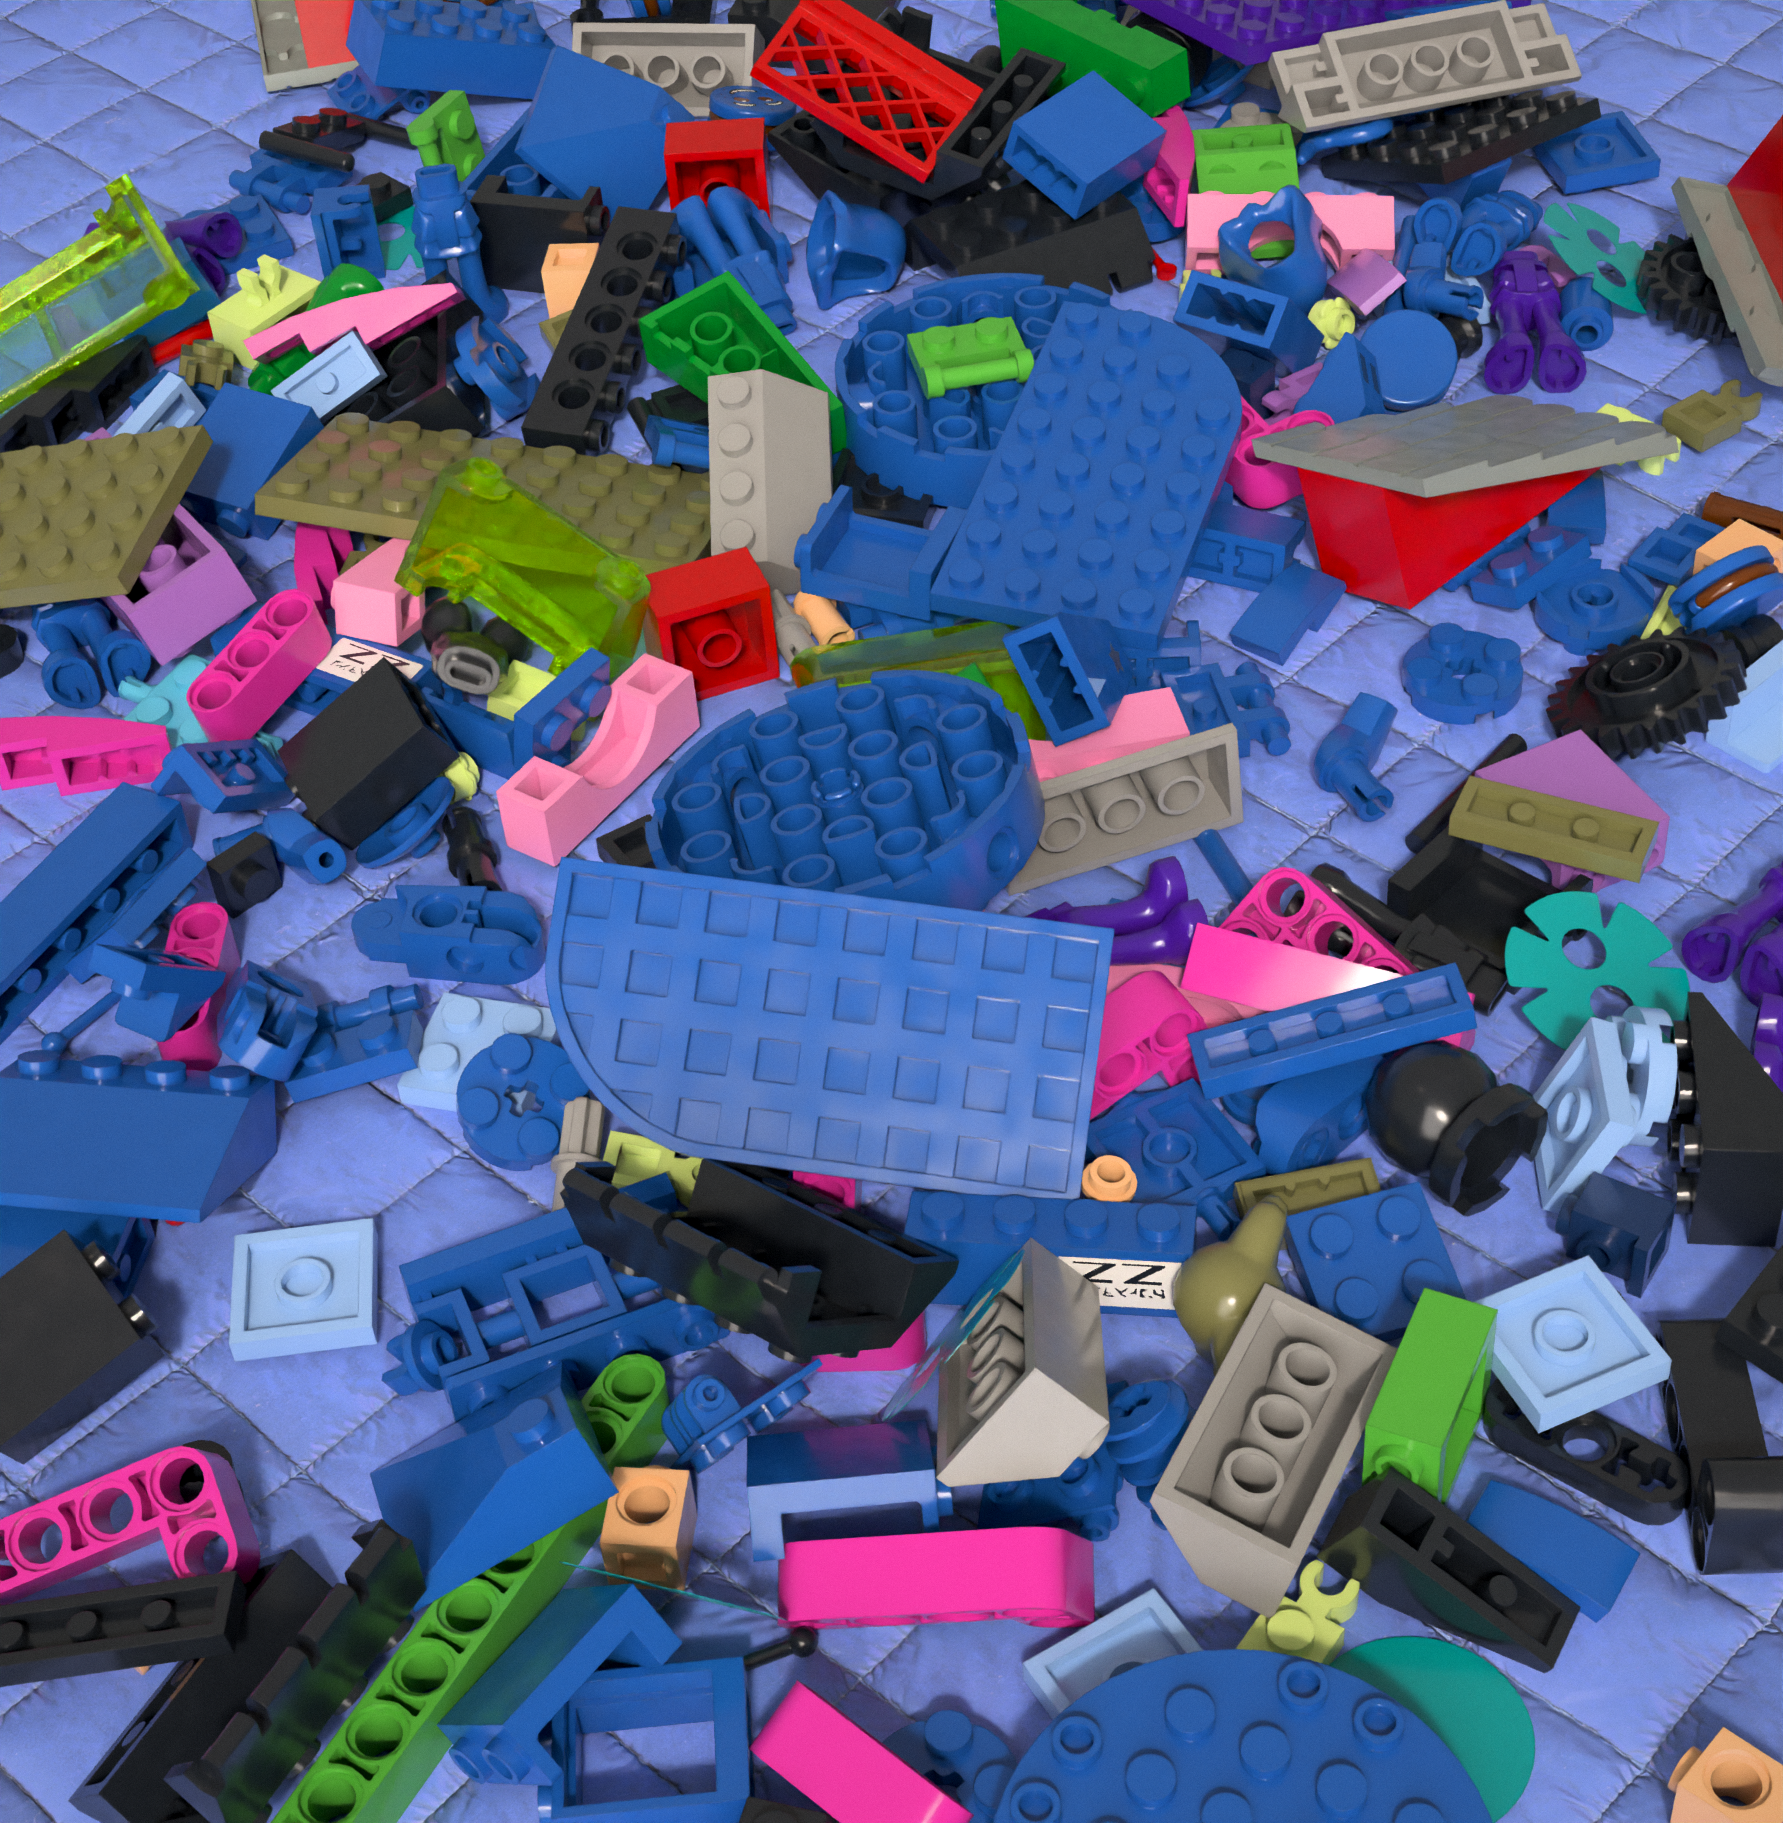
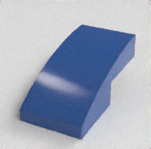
M1597 470L1543 510V516H1546V526H1558L1564 531L1587 534L1590 544H1604L1606 534V502L1602 471Z
M1683 513L1668 530L1657 526L1628 558L1627 566L1679 587L1693 576L1696 550L1726 528Z
M1295 562L1270 582L1240 617L1229 633L1233 645L1283 666L1307 629L1316 633L1319 631L1347 589L1345 581Z
M1490 1480L1484 1486L1465 1519L1468 1524L1581 1607L1579 1611L1595 1623L1611 1611L1641 1554L1614 1535L1568 1509L1535 1494L1494 1480Z

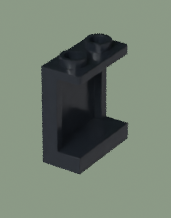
M487 175L470 200L474 211L480 219L477 227L482 233L480 254L486 282L488 285L498 286L506 290L545 293L541 270L549 244L599 243V246H601L610 225L609 209L607 206H603L600 187L589 186L580 200L509 194L506 176Z
M1448 825L1388 880L1387 905L1411 919H1415L1421 913H1425L1436 926L1444 925L1471 948H1476L1489 957L1488 966L1506 974L1505 945L1511 927H1517L1548 941L1546 936L1525 914V909L1537 900L1556 893L1570 891L1592 893L1593 879L1580 874L1562 891L1483 851V844L1448 835ZM1573 929L1568 931L1562 939V949L1571 940L1579 941L1588 930ZM1509 985L1507 992L1515 995L1522 987H1512Z

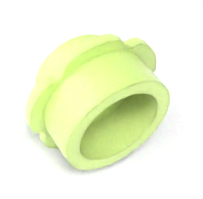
M1337 297L1335 300H1320L1314 304L1309 312L1308 318L1323 333L1324 339L1322 343H1325L1327 349L1336 347L1345 332L1350 334L1354 332L1355 316L1351 311L1349 303L1342 297Z
M458 752L460 757L437 776L447 777L454 784L455 791L450 805L463 798L469 802L472 800V795L477 792V783L480 780L479 770L474 760L465 752Z

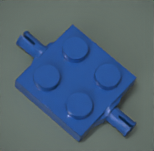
M1194 1078L1164 1091L1141 1094L1134 1089L1112 1104L1114 1108L1105 1117L1089 1123L1085 1161L1089 1165L1095 1159L1106 1155L1117 1156L1125 1160L1135 1173L1138 1182L1135 1196L1130 1200V1203H1166L1169 1205L1197 1206V1217L1203 1218L1217 1235L1218 1240L1222 1242L1228 1240L1241 1222V1219L1238 1218L1227 1204L1228 1201L1234 1199L1233 1189L1235 1183L1266 1177V1165L1258 1160L1257 1154L1211 1099L1205 1101L1203 1090Z

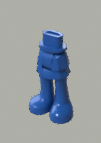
M440 164L417 169L415 171L417 187L412 193L415 209L411 231L416 235L414 246L421 255L426 281L445 269L449 272L447 258L456 257L462 288L483 311V321L489 318L500 324L509 314L508 300L501 288L488 285L486 282L480 254L482 233L477 227L480 219L467 198L465 184L458 181L455 165Z
M729 186L717 187L711 191L708 197L707 208L700 196L693 195L672 209L671 213H677L680 235L686 237L687 251L694 247L698 249L713 279L729 270L783 335L795 330L797 321L791 313L793 302L786 293L783 275L776 268L770 252L761 249L749 224L752 219L753 210L744 192ZM719 234L729 237L739 255L738 257L731 258Z
M1513 190L1486 193L1482 197H1475L1466 204L1462 212L1460 206L1452 198L1439 196L1428 200L1420 206L1415 215L1414 230L1419 244L1423 242L1443 243L1447 255L1454 250L1451 258V269L1455 274L1475 276L1495 268L1503 259L1506 251H1512L1522 241L1529 238L1530 234L1538 227L1539 221L1543 216V209L1538 203L1532 201L1524 194Z
M101 598L30 605L32 608L31 626L36 631L37 639L50 653L43 663L41 679L43 687L51 700L65 707L77 709L93 708L100 702L101 692L96 674L90 662L78 650V648L88 645L98 664L101 678L113 697H120L118 692L119 685L122 680L127 682L126 676H133L140 681L145 679L151 667L150 653L135 633L125 629L112 631L109 624L110 612L108 608L104 607L105 603Z

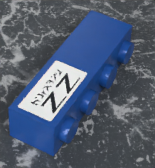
M256 601L244 609L238 619L230 624H225L210 637L215 658L266 603ZM325 624L332 639L331 649L285 700L283 705L317 716L383 657L418 685L421 690L424 687L430 688L435 691L439 699L443 700L444 698L440 680L432 673V661L381 643L336 634L335 627Z
M912 1191L904 1234L959 1260L955 1276L930 1304L968 1306L981 1285L1014 1253L1017 1254L1024 1244L1032 1238L1098 1287L1101 1314L1178 1318L1173 1306V1283L1182 1263L1196 1251L1197 1206L1169 1205L1166 1203L1111 1202L1092 1199L1036 1198L1020 1195L960 1194L946 1191Z

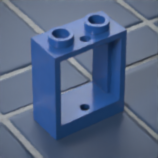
M743 1656L663 1664L662 1666H641L594 1671L538 1733L541 1746L563 1770V1774L552 1786L538 1785L537 1787L540 1823H739L748 1796L756 1798L754 1755L749 1749L753 1743L751 1698ZM714 1721L716 1791L583 1805L582 1734Z

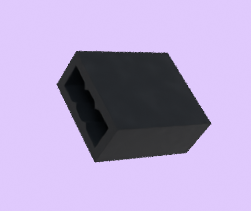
M385 657L380 659L277 750L288 771V774L284 777L286 785L307 807L302 812V815L327 835L335 837L350 850L355 849L460 757L421 688Z
M62 1230L0 1278V1452L23 1465L165 1356L150 1335L159 1328L158 1323L146 1306L133 1293L127 1298H124L112 1281L121 1274V1271L107 1251L96 1240L85 1245L66 1230Z

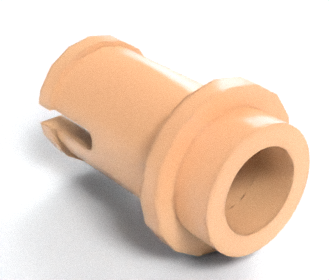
M801 591L796 595L793 609L796 614L805 617L809 622L811 633L818 641L822 651L829 656L845 652L852 645L855 633L836 609V600Z
M1106 1155L1095 1159L1083 1170L1081 1187L1085 1194V1199L1130 1202L1135 1196L1138 1182L1135 1173L1125 1160L1117 1156Z

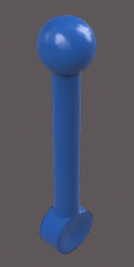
M111 991L60 1032L46 1034L41 1041L42 1050H51L57 1052L59 1056L62 1055L67 1048V1042L118 1003L122 995Z

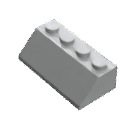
M573 22L572 51L660 86L677 102L681 103L695 119H708L710 111L709 98L711 92L715 89L725 86H754L761 88L763 86V83L750 76L754 64L765 50V39L755 24Z
M764 369L708 376L711 556L747 547L768 582L770 592L777 589L782 591L784 595L799 593L801 591L800 568L794 565V551L801 534H808L814 525L821 504L823 502L828 503L833 496L830 398L828 392Z
M1233 723L1040 782L1045 801V819L1042 833L1023 869L1017 873L1005 888L1008 895L1011 896L1195 838L1201 832L1208 829L1217 831L1243 823L1237 729Z
M1032 1238L1017 1252L1018 1254L1022 1249L1025 1250L1023 1259L1009 1282L989 1302L994 1301L992 1306L948 1361L944 1364L942 1359L939 1363L936 1478L948 1487L1060 1477L1077 1457L1082 1460L1089 1458L1100 1447L1108 1434L1110 1422L1099 1289ZM992 1290L989 1291L984 1296V1298L977 1304V1306L972 1310V1312L969 1314V1316L962 1324L961 1328L968 1323V1321L981 1308V1306L984 1304V1302L991 1294ZM944 1342V1343L940 1346V1351L942 1350V1348L944 1347V1345L946 1344V1342Z
M1267 1283L1264 1284L1157 1484L1150 1503L1202 1584L1270 1619L1275 1615L1360 1440L1398 1349Z

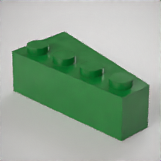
M995 0L1003 69L1021 47L1066 63L1065 72L1046 96H1054L1093 70L1150 117L1160 115L1191 96L1187 49L1137 25L1130 29L1115 20L1116 15L1103 9L1094 12L1078 4V0Z
M729 270L638 319L647 362L707 404L708 376L764 369L828 392L830 398L832 455L846 448L847 429L843 404Z

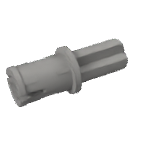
M774 589L770 593L777 653L782 655L795 680L799 682L813 681L818 676L810 666L809 661L812 660L818 671L823 673L827 666L826 657L819 651L810 636L811 626L805 617L795 613L782 591Z
M576 1097L574 1101H570L565 1105L559 1154L551 1159L550 1165L551 1170L556 1174L551 1212L566 1207L560 1195V1192L565 1188L562 1180L566 1173L575 1167L576 1162L602 1161L600 1159L605 1108L599 1101L590 1100L588 1097Z

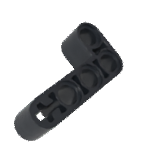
M1725 1318L1657 1320L1654 1326L1653 1337L1672 1360L1669 1379L1659 1382L1658 1385L1672 1452L1683 1460L1689 1470L1690 1483L1684 1510L1697 1570L1700 1575L1782 1573L1783 1456H1768L1746 1359L1714 1339Z

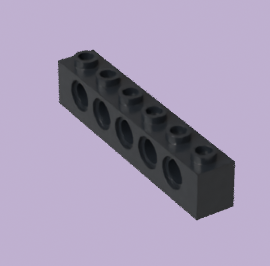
M618 206L521 426L525 446L543 449L550 446H566L574 449L576 454L597 457L599 452L604 453L606 451L610 438V425L615 414H620L623 411L626 400V387L631 376H636L641 366V351L644 346L638 319L659 309L662 302H668L672 291V277L677 266L682 267L686 259L687 240L685 236L680 235L677 213Z

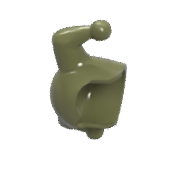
M1266 1196L1258 1204L1250 1208L1228 1240L1218 1241L1197 1249L1182 1263L1173 1283V1306L1179 1321L1195 1344L1196 1352L1203 1359L1213 1364L1214 1376H1216L1264 1284L1267 1283L1286 1293V1287L1277 1264L1279 1251L1287 1229L1288 1206L1279 1196Z

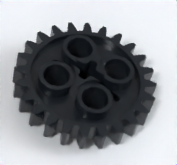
M1686 233L1683 240L1676 235L1670 234L1667 243L1655 241L1653 250L1645 251L1636 284L1639 285L1637 295L1646 298L1644 308L1658 309L1656 316L1658 321L1674 320L1672 329L1674 331H1680L1685 328L1692 329L1693 339L1697 340L1704 334L1711 335L1715 345H1719L1723 338H1730L1736 347H1741L1736 332H1730L1714 282L1705 274L1693 237H1688Z

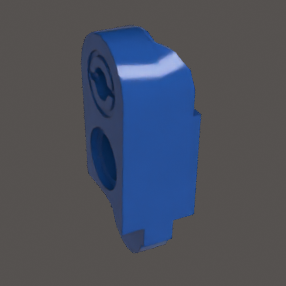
M396 885L397 898H381L380 901L365 905L355 913L351 922L355 944L359 952L369 957L371 961L404 963L407 966L409 977L511 985L530 979L540 971L545 963L546 947L542 927L535 909L523 896L510 891H487L486 886Z
M249 960L246 961L244 967L238 966L226 987V1000L217 1015V1044L219 1048L229 1058L257 1074L278 1081H288L318 1026L315 1019L318 1010L308 983L286 978Z
M1399 1049L1275 1082L1274 1086L1268 1089L1258 1102L1255 1120V1132L1259 1138L1254 1143L1253 1151L1257 1154L1258 1160L1266 1165V1173L1273 1176L1327 1166L1368 1129L1365 1098L1370 1082L1379 1067Z

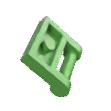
M447 91L406 127L410 143L417 146L423 166L453 164L456 167L458 181L463 182L485 157L465 91Z
M1011 316L1004 318L987 317L975 323L952 327L934 326L923 332L907 334L908 354L927 399L943 397L946 390L1014 378L1017 383L1027 382L1034 367L1032 352L1030 348L1026 349Z

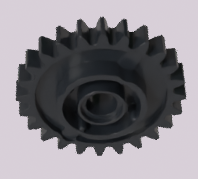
M1680 626L1670 635H1663L1661 629H1656L1647 639H1640L1635 634L1631 635L1628 644L1624 646L1610 643L1607 645L1608 652L1602 656L1587 655L1588 665L1584 667H1570L1568 672L1571 679L1556 681L1557 692L1548 695L1547 699L1550 707L1546 708V712L1556 738L1581 729L1611 760L1622 752H1628L1630 759H1635L1646 748H1651L1656 754L1661 753L1664 744L1669 741L1683 745L1686 743L1687 733L1692 731L1706 733L1709 731L1707 721L1725 719L1727 714L1724 707L1738 705L1740 703L1738 693L1747 689L1744 680L1747 677L1740 651L1736 649L1734 640L1725 641L1720 631L1708 636L1705 627L1690 634H1686L1684 626Z

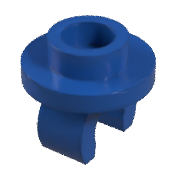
M422 1320L411 1324L404 1334L394 1337L387 1343L386 1350L402 1364L394 1370L383 1373L381 1381L401 1396L411 1395L419 1389L430 1393L443 1390L437 1367L458 1360L457 1348L452 1337L437 1324L429 1320Z

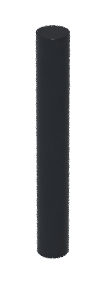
M1509 734L1469 775L1475 776V771L1527 751L1526 741L1518 734ZM1469 775L1406 836L1405 843L1410 851L1415 854L1419 853L1449 825L1450 815Z

